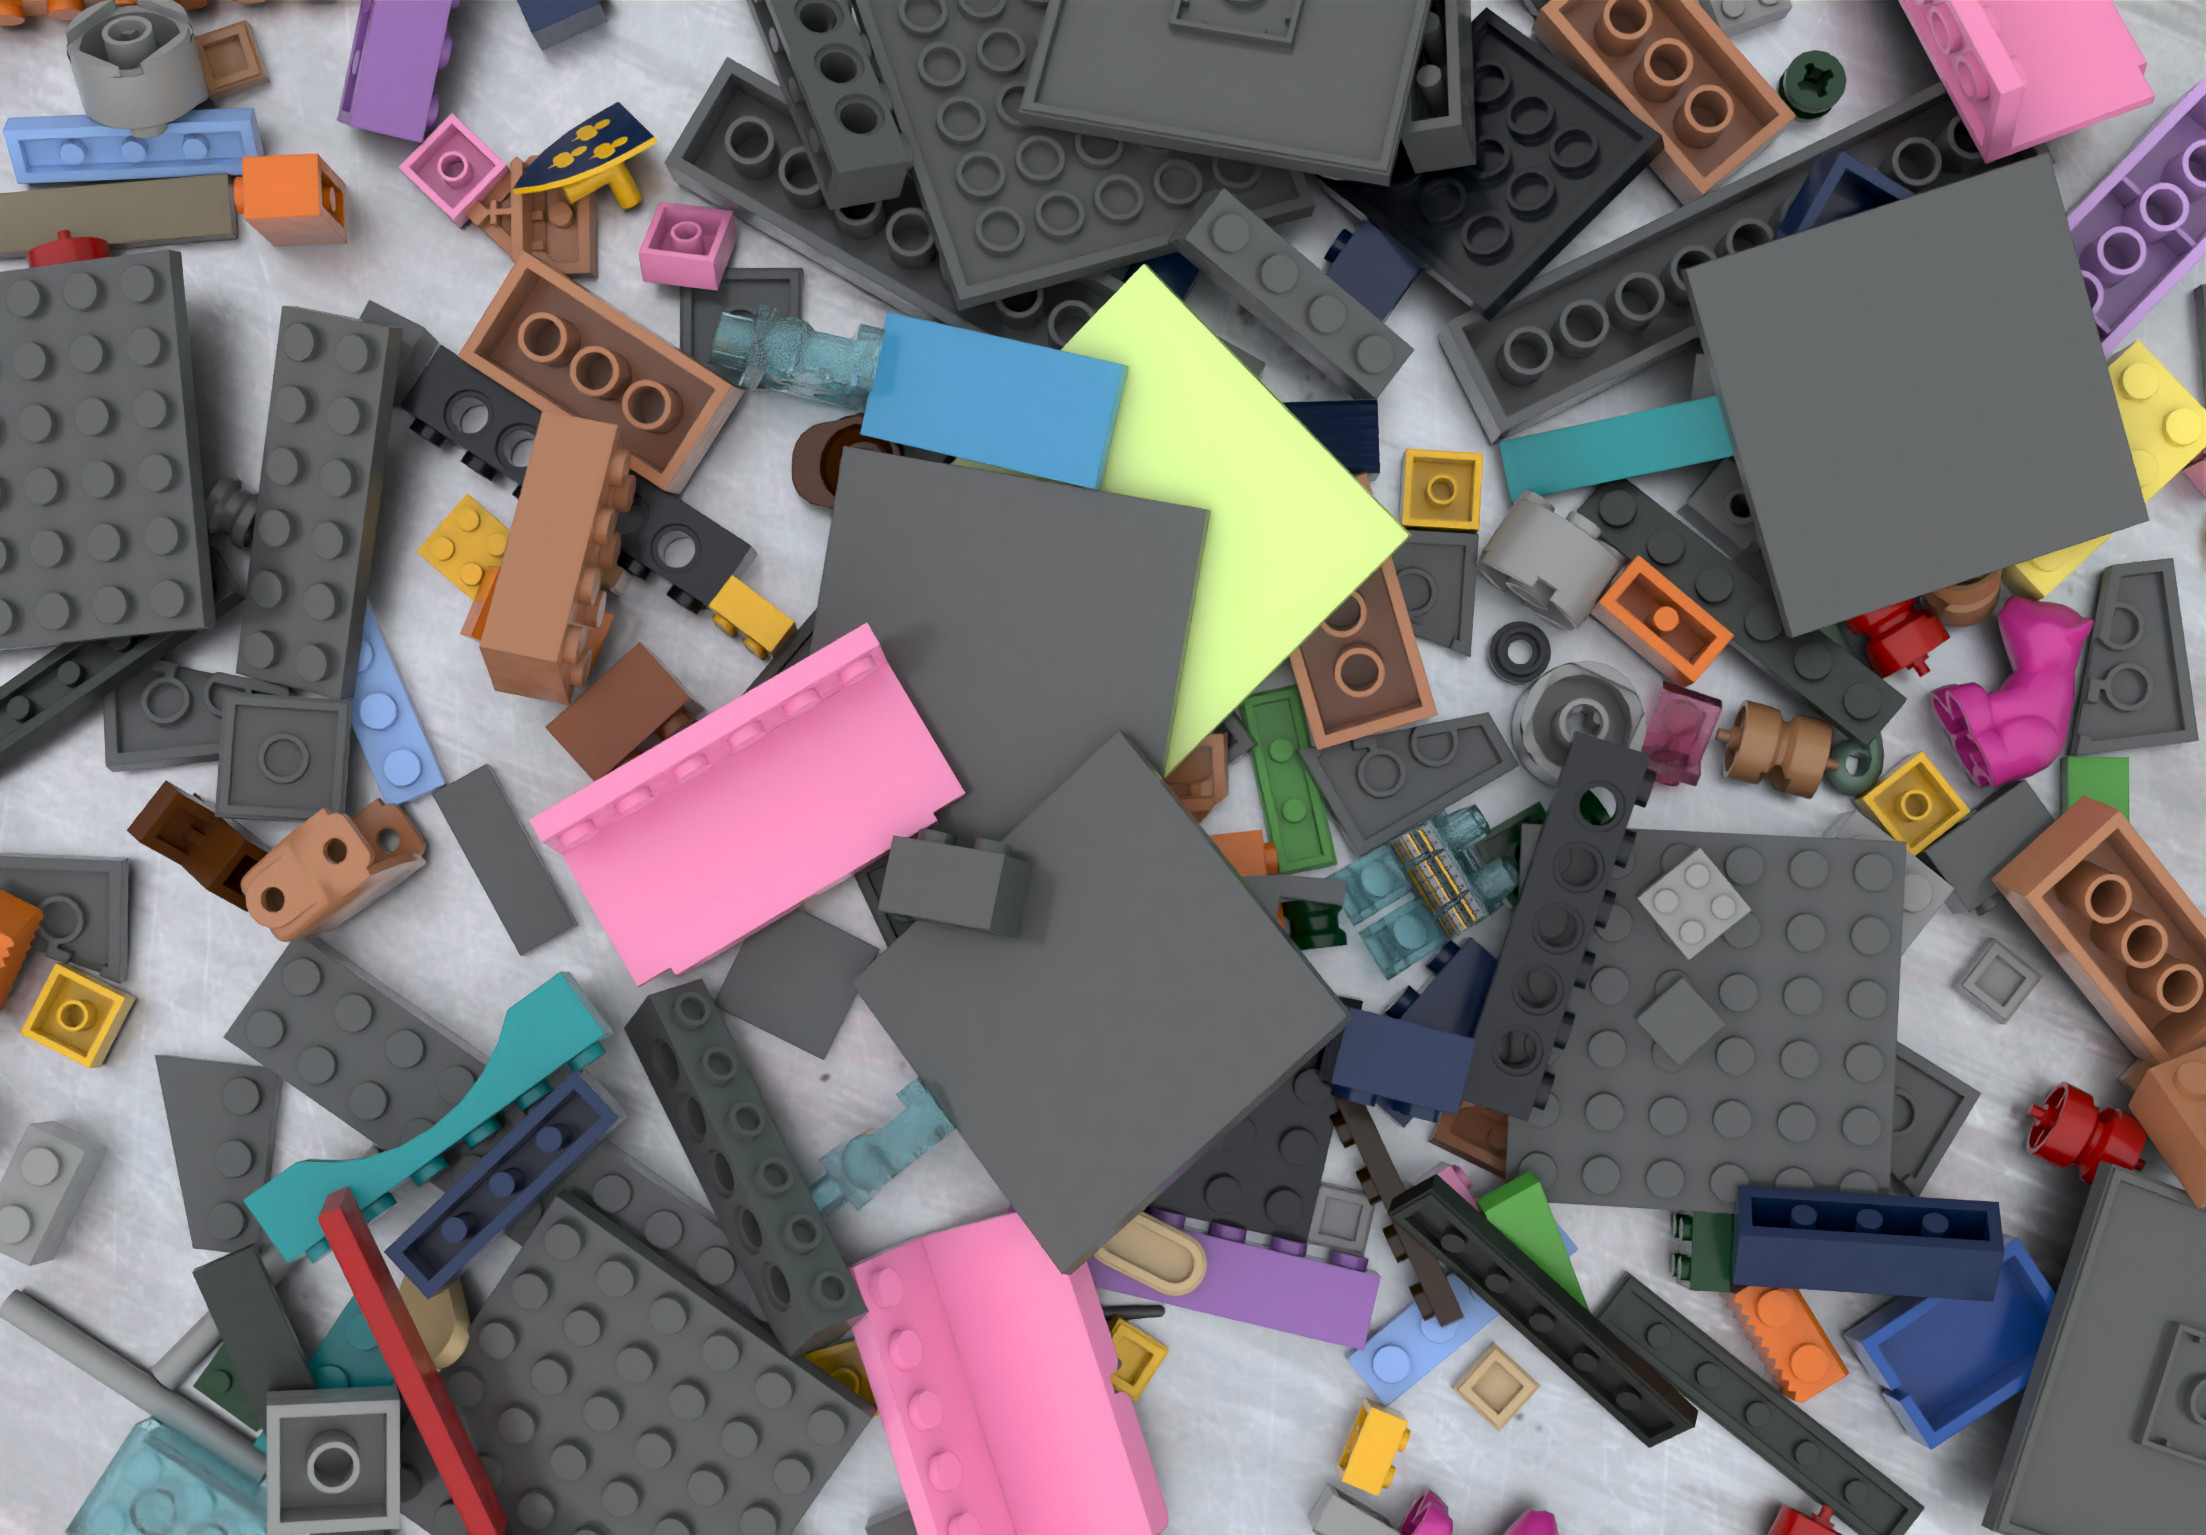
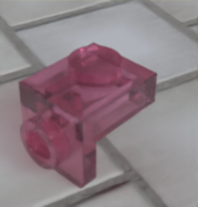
M1662 681L1646 722V737L1640 751L1651 755L1647 768L1657 771L1655 781L1669 786H1678L1680 782L1697 786L1701 776L1700 763L1722 711V700Z

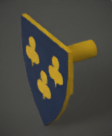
M616 102L577 125L546 148L526 168L513 187V191L517 195L560 187L569 203L573 204L608 184L622 209L631 208L642 200V195L624 161L656 144L657 140L623 105Z

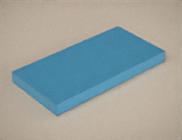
M887 312L860 434L1100 490L1129 366Z

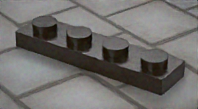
M1333 1095L1340 1110L1330 1115V1119L1344 1148L1354 1144L1358 1147L1366 1167L1355 1172L1371 1206L1383 1201L1388 1212L1392 1199L1406 1190L1366 1105L1344 1100ZM1390 1217L1393 1224L1382 1228V1231L1397 1263L1408 1258L1411 1261L1420 1282L1409 1286V1289L1424 1321L1437 1317L1443 1329L1465 1319L1438 1259Z

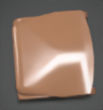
M381 798L375 799L352 818L342 812L332 814L328 807H324L287 835L243 876L240 886L246 896V907L250 916L258 924L269 928L274 937L279 941L290 942L332 931L390 892L424 866L426 861L423 859L422 854L425 852L426 842L399 805L395 803L384 804ZM387 828L393 829L399 836V846L393 852L385 850L380 842L381 834Z

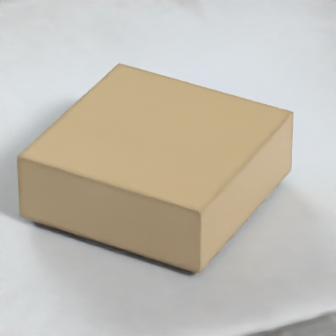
M1493 1341L1451 1386L1456 1393L1499 1432L1541 1387L1537 1381Z

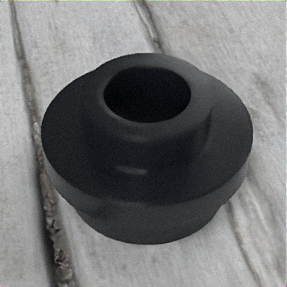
M1517 621L1506 624L1494 634L1489 644L1488 655L1492 668L1501 678L1512 683H1526L1536 679L1545 671L1550 661L1551 648L1547 636L1540 628L1528 622ZM1521 642L1528 647L1530 656L1526 663L1516 664L1509 658L1508 648L1511 643Z

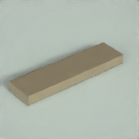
M226 173L0 193V259L26 257L27 252L31 249L59 240L57 232L62 230H69L71 238L96 237L104 239L108 242L109 249L238 238L233 178Z

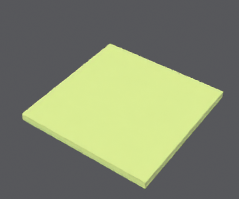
M1143 264L1071 338L1061 351L1129 366L1103 481L1099 491L1211 510L1165 769V779L1335 612L1411 534L1148 265ZM959 457L951 463V465L1087 488Z

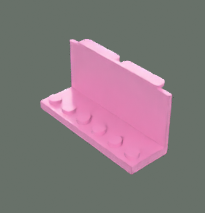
M1898 0L1985 164L2151 104L2154 101L2155 95L2144 77L2147 62L2112 0Z
M865 623L536 815L529 821L541 842L562 855L637 987H641L670 969L678 977L692 971L792 912L801 905L800 903L815 894L818 895L831 889L890 854L893 835L912 839L917 838L919 829L930 830L939 823L934 813L965 796L966 793L891 669L868 623Z
M1014 1211L911 1238L847 1266L869 1310L852 1327V1331L918 1535H1157L1166 1529L1168 1525V1511L1132 1400L1125 1392L1115 1393L1110 1379V1375L1114 1374L1117 1370L1118 1357L1087 1261L1072 1275L1061 1274L1021 1217Z

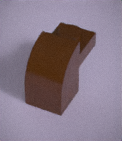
M165 780L127 831L141 844L181 865L206 890L248 912L246 896L240 886L241 880L271 849L236 820L214 817L215 805L195 792L191 795Z

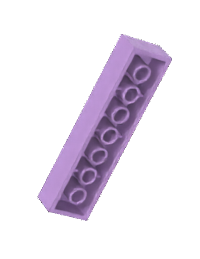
M2205 77L2184 93L2066 213L2105 357L2206 254Z

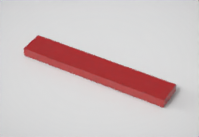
M349 1186L328 1194L317 1220L469 1535H505L508 1518Z

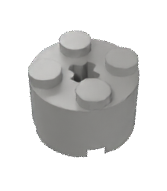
M115 0L101 1L80 12L69 23L65 33L68 41L66 46L67 55L87 117L102 125L118 129H130L131 134L137 138L144 139L159 136L167 130L168 122L185 115L196 105L203 103L209 96L204 70L188 15L184 7L173 0H136L138 5L117 8Z
M1524 489L1482 550V554L1476 561L1475 566L1481 574L1505 593L1509 587L1518 596L1523 598L1524 600L1521 605L1533 613L1564 629L1573 631L1576 628L1578 630L1620 570L1625 557L1609 544L1597 539L1602 531L1592 521L1574 511H1570L1564 519L1554 513L1555 508L1546 499L1533 491Z
M1595 661L1563 664L1539 677L1521 695L1512 721L1513 747L1525 767L1539 780L1553 787L1556 786L1572 739L1570 736L1572 727L1565 723L1566 718L1570 719L1580 712L1586 715L1584 726L1591 730L1590 736L1639 752L1641 751L1647 731L1645 712H1643L1637 691L1631 681L1611 666Z

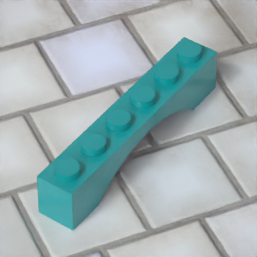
M559 972L507 1010L499 1041L482 1075L462 1101L432 1128L400 1147L374 1156L345 1160L310 1158L295 1162L243 1201L287 1263L302 1259L307 1255L312 1264L332 1252L329 1242L317 1220L328 1194L349 1186L367 1225L397 1204L392 1193L411 1179L419 1188L447 1169L450 1164L444 1156L458 1145L465 1142L468 1148L472 1150L497 1133L502 1126L496 1118L512 1106L517 1104L521 1111L524 1112L548 1096L554 1090L548 1080L568 1066L572 1071L585 1069L602 1057L606 1050L601 1045V1042L611 1036L613 1031L570 972Z

